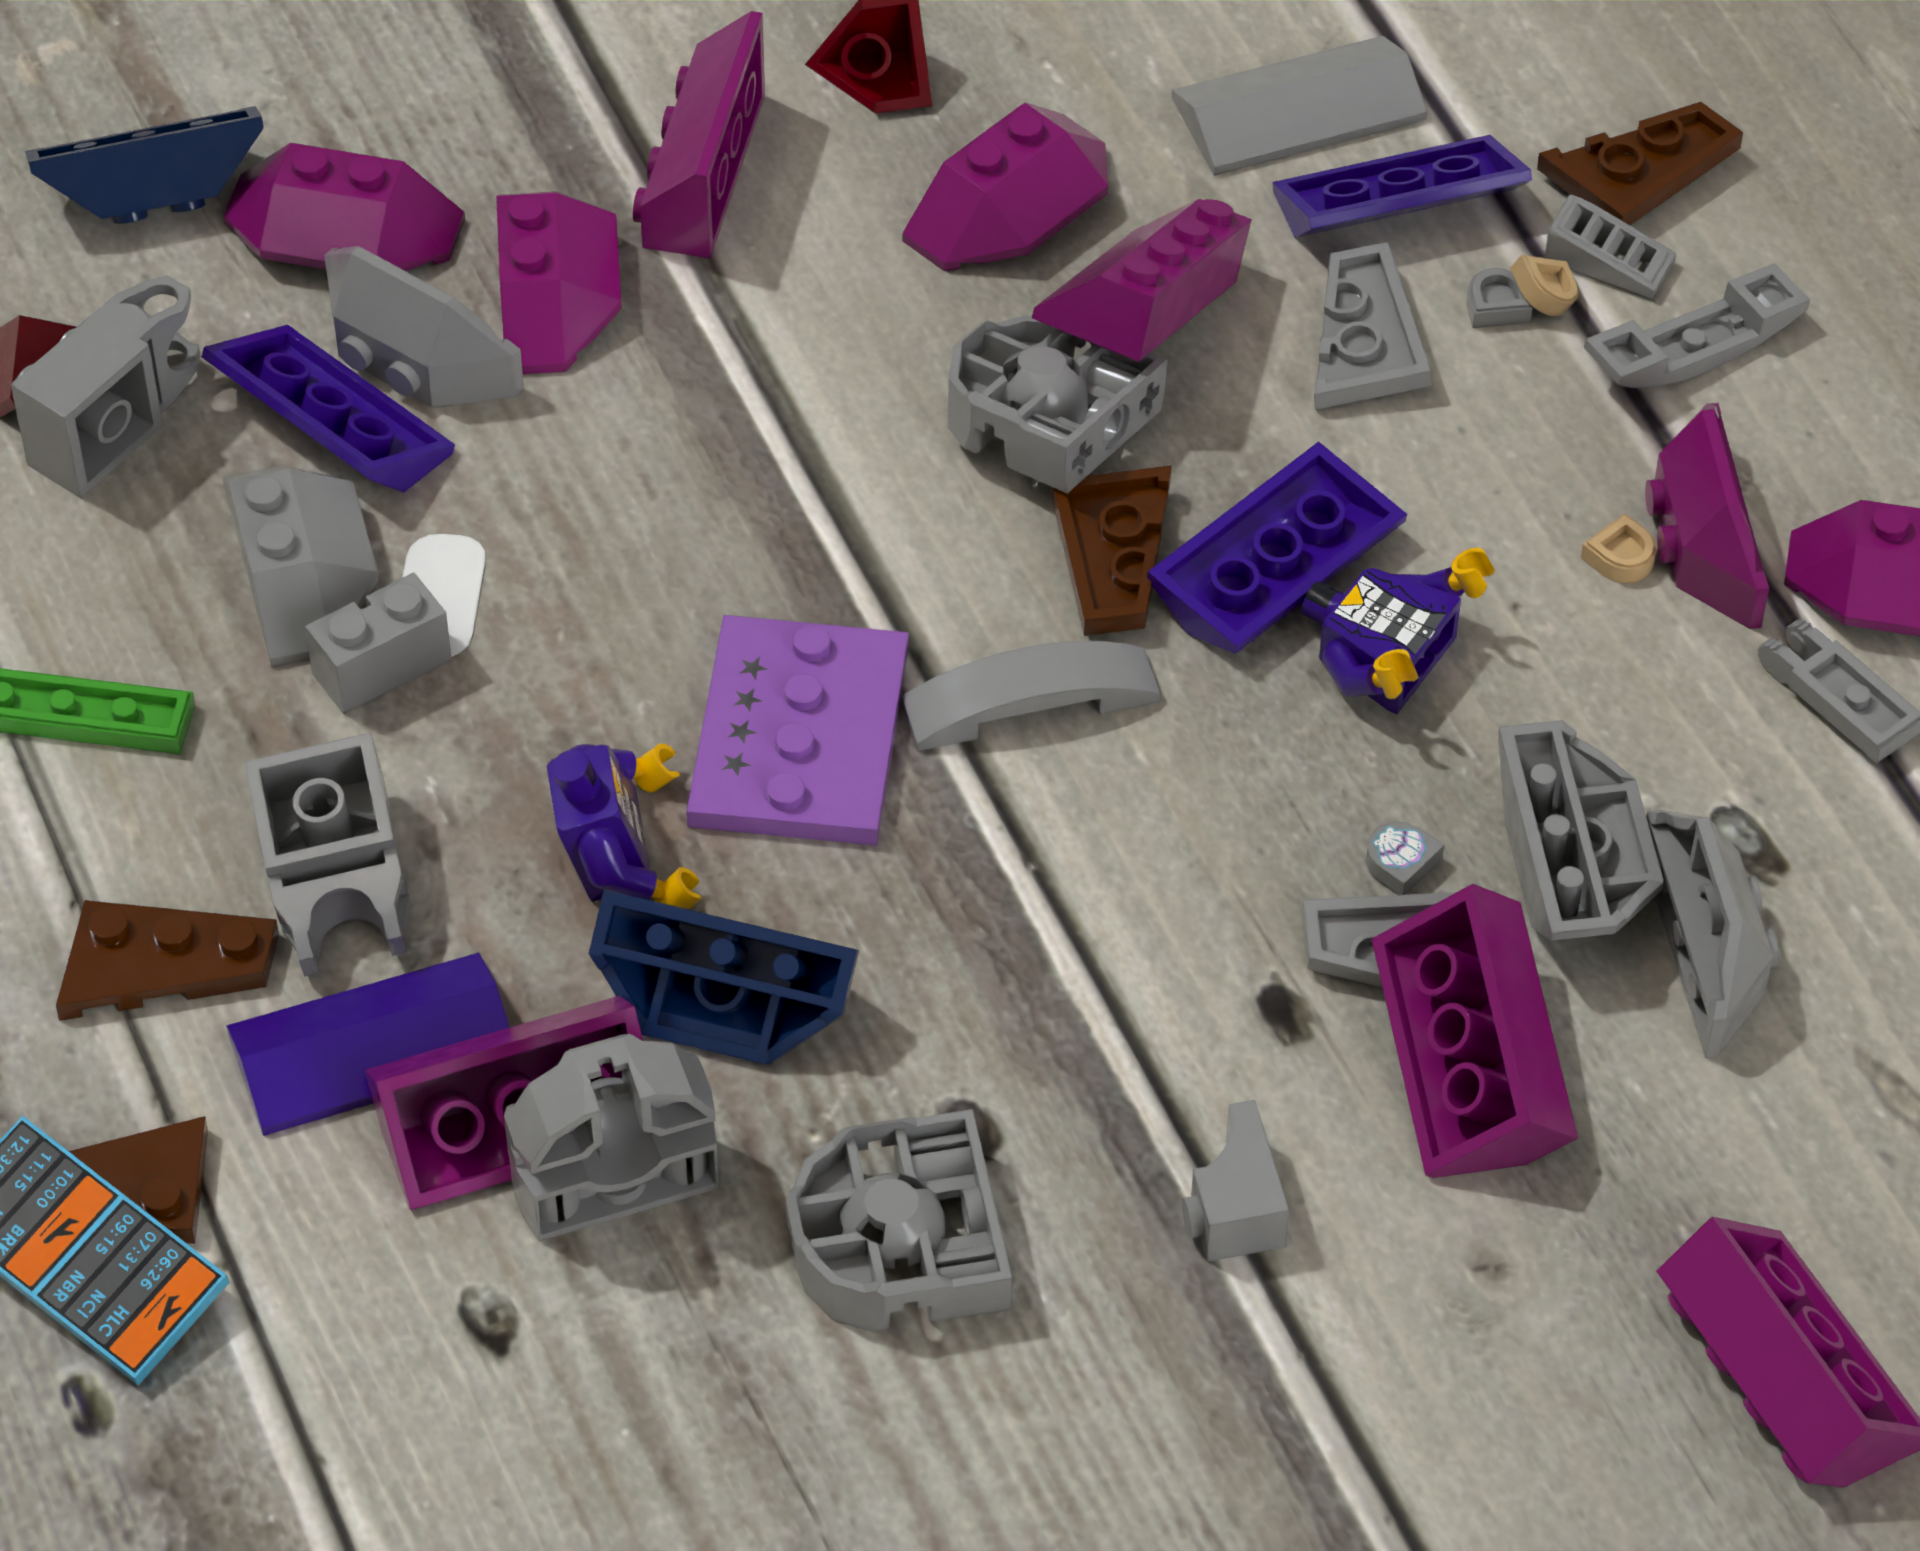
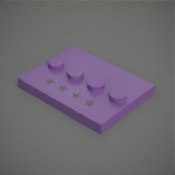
M723 615L687 805V827L878 845L909 651V632Z

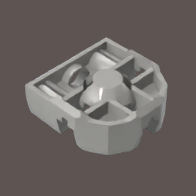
M1021 316L998 323L986 320L953 346L949 374L947 427L964 449L976 454L995 437L1004 440L1006 466L1068 494L1161 411L1166 386L1167 359L1150 352L1138 362L1089 342L1091 348L1077 360H1074L1075 347L1081 349L1086 345V340L1032 319V316ZM1016 402L1021 405L1018 410L1013 408Z
M631 1034L618 1035L569 1049L563 1054L557 1066L530 1082L517 1102L506 1107L504 1122L513 1191L522 1216L538 1241L719 1189L717 1141L714 1121H716L712 1090L699 1058L694 1053L688 1054L673 1042L642 1041ZM604 1063H611L614 1072L622 1071V1078L608 1077L593 1082L590 1081V1079L602 1076L600 1065ZM686 1159L688 1162H691L692 1184H687ZM556 1196L559 1197V1200L562 1199L564 1218L562 1222H558Z
M973 1109L846 1127L841 1129L833 1140L804 1160L795 1184L789 1191L786 1200L787 1226L792 1237L795 1265L804 1291L832 1320L873 1332L889 1329L890 1313L904 1311V1304L909 1302H916L917 1308L926 1307L929 1322L1010 1309L1012 1274ZM880 1140L882 1147L893 1145L896 1173H882L864 1180L858 1151L867 1150L868 1142ZM960 1197L966 1235L946 1238V1217L939 1200ZM868 1222L876 1229L884 1231L883 1245L867 1240L860 1234ZM906 1258L908 1266L919 1263V1277L886 1281L884 1269H895L894 1260Z

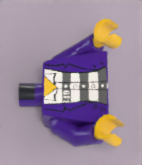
M1470 548L1457 555L1451 567L1430 574H1390L1375 568L1365 569L1345 594L1319 581L1315 582L1304 598L1301 614L1323 624L1319 659L1341 693L1346 697L1368 696L1388 711L1397 715L1457 638L1461 598L1459 596H1462L1465 592L1470 598L1481 597L1487 588L1483 577L1493 575L1495 568L1483 549Z
M660 743L639 758H636L632 751L612 749L609 745L595 746L582 744L561 753L547 764L556 828L591 902L602 899L604 890L646 900L653 897L655 902L688 910L702 899L699 894L691 891L699 884V878L691 870L679 867L665 881L657 879L656 872L650 870L638 797L632 779L634 778L637 785L644 791L651 793L656 792L680 775L679 772L670 771L663 765L664 762L675 755L674 749L667 744Z

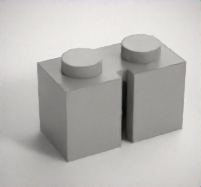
M415 572L365 596L367 607L360 609L355 602H352L305 626L312 674L343 714L452 660L446 611Z

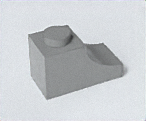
M1255 1100L1229 1104L1226 1145L1220 1155L1208 1166L1193 1169L1191 1197L1182 1198V1213L1189 1238L1200 1237L1207 1262L1286 1247L1289 1208Z

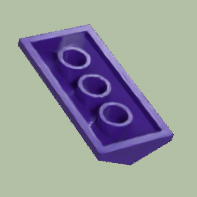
M1485 135L1274 181L1272 184L1273 193L1294 238L1511 191L1532 181V173L1527 165L1493 136Z
M288 324L205 346L201 357L369 480L404 493L453 454L455 447L453 442Z
M1318 441L1150 569L1147 573V579L1151 581V586L1188 635L1236 654L1302 603L1315 582L1319 581L1326 584L1406 522L1407 513Z
M479 952L226 1025L227 1033L263 1136L374 1104L365 1073L366 1069L510 1028L497 984Z

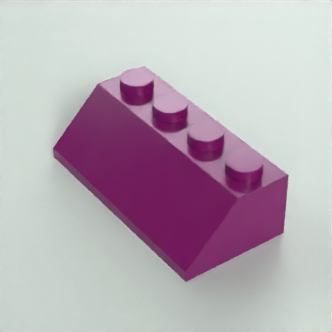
M750 11L697 43L690 65L680 67L676 81L675 107L667 106L663 116L661 129L662 145L661 147L653 146L649 155L647 166V179L649 182L647 188L639 187L634 198L633 221L641 223L642 248L711 259L765 98L763 13Z
M1197 199L1132 231L1034 307L1032 319L1140 362L1237 282L1252 219L1235 213L1230 205L1222 201Z
M1472 883L1371 939L1425 1176L1438 1178L1524 1166L1578 1139L1521 902Z
M619 995L366 1069L365 1073L380 1129L409 1209L414 1210L511 1181V1168L504 1122L506 1107L517 1102L530 1082L557 1066L563 1054L569 1049L622 1034H631L643 1041L634 1005ZM604 1063L600 1065L602 1076L590 1079V1081L593 1082L608 1077L622 1078V1071L614 1072L611 1063Z
M1712 1216L1656 1270L1671 1291L1668 1294V1300L1673 1309L1684 1320L1695 1325L1708 1343L1705 1351L1709 1359L1720 1371L1733 1377L1746 1395L1743 1399L1746 1410L1757 1423L1772 1431L1785 1449L1782 1452L1783 1461L1800 1480L1808 1484L1844 1488L1920 1451V1417L1782 1231Z

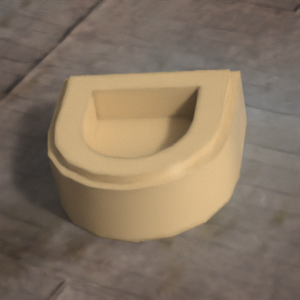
M1521 255L1510 267L1524 298L1543 314L1553 317L1561 316L1578 298L1577 283L1567 261Z
M1625 513L1583 543L1581 559L1612 581L1634 583L1646 578L1653 571L1657 545L1655 538L1649 531Z

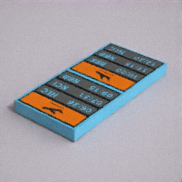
M24 1116L1 1138L0 1277L139 1386L230 1283L227 1275Z

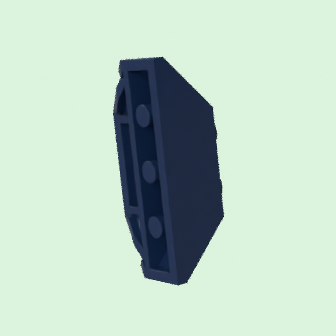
M252 106L128 132L27 150L25 154L31 174L99 218L112 217L114 223L124 224L147 218V210L170 206L172 212H186L205 206V198L219 195L264 129V125L257 107Z
M604 890L588 954L597 968L601 970L616 996L620 995L634 1005L642 1035L771 1065L844 1015L859 950Z

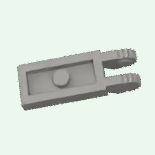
M1799 619L1787 626L1788 629L1785 630V637H1787V643L1790 644L1791 649L1788 646L1785 647L1783 642L1778 641V639L1775 640L1773 637L1759 645L1757 655L1763 668L1770 672L1772 677L1780 684H1788V687L1876 763L1920 734V711L1837 640L1832 642L1816 627L1813 628L1811 623H1807L1806 620L1802 621Z

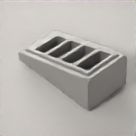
M1570 194L1549 228L1545 258L1567 261L1570 270L1654 299L1675 263L1677 253L1598 206ZM1617 252L1625 254L1623 260L1615 257ZM1640 260L1649 263L1644 273L1635 268Z

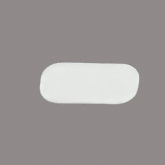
M432 534L418 539L410 546L406 555L402 578L415 572L446 611L452 657L468 647L473 636L486 562L485 550L479 542L471 537L454 534Z

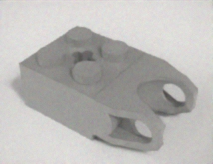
M166 275L146 280L132 288L117 293L79 326L66 332L59 343L36 363L27 366L21 371L17 379L11 383V389L26 462L29 467L77 497L82 498L163 426L161 413L174 403L198 369L200 359L199 345L187 341L177 332L188 316L191 302L190 288ZM168 294L177 299L174 306L152 316L144 310L146 301L155 295ZM168 350H178L187 356L177 366L169 367L167 363Z
M371 732L245 761L273 905L285 938L297 952L304 977L319 973L318 961L321 956V944L326 934L335 925L347 920H363L376 926L389 944L392 956L407 953L404 933L411 904L384 775Z

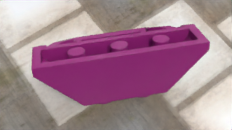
M1024 102L942 163L904 229L902 242L943 271L961 268V263H989L1028 255L1108 194L1105 142L1062 113Z
M289 143L240 174L223 218L224 224L231 230H235L241 240L261 259L326 269L324 255L331 248L341 249L359 246L407 271L430 261L433 264L450 261L465 221V212L404 161Z
M557 191L499 194L496 196L503 339H508L520 348L523 374L566 372L577 360V354L590 344L622 309L616 214Z
M1719 402L1707 403L1659 453L1655 479L1646 481L1645 498L1649 516H1658L1660 523L1657 532L1659 557L1662 563H1670L1676 587L1748 629L1762 628L1769 585L1760 560L1721 417L1722 413Z
M1859 500L1791 530L1784 585L1795 593L1800 591L1813 605L1843 625L1920 636V508Z

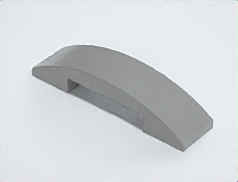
M1773 263L1728 281L1724 297L1719 301L1647 330H1643L1634 320H1631L1585 339L1584 349L1619 386L1648 388L1673 384L1709 372L1759 346L1806 311L1809 307L1810 299Z
M1067 641L1002 652L959 666L918 685L902 695V706L917 751L976 740L978 739L979 723L1091 700H1095L1099 713L1104 714L1160 702L1161 694L1144 647L1111 641Z

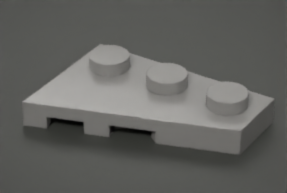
M1388 242L1330 253L1323 332L1319 347L1318 376L1314 391L1315 410L1431 387V368Z
M1456 892L1303 900L1302 921L1308 970L1382 987L1371 939Z

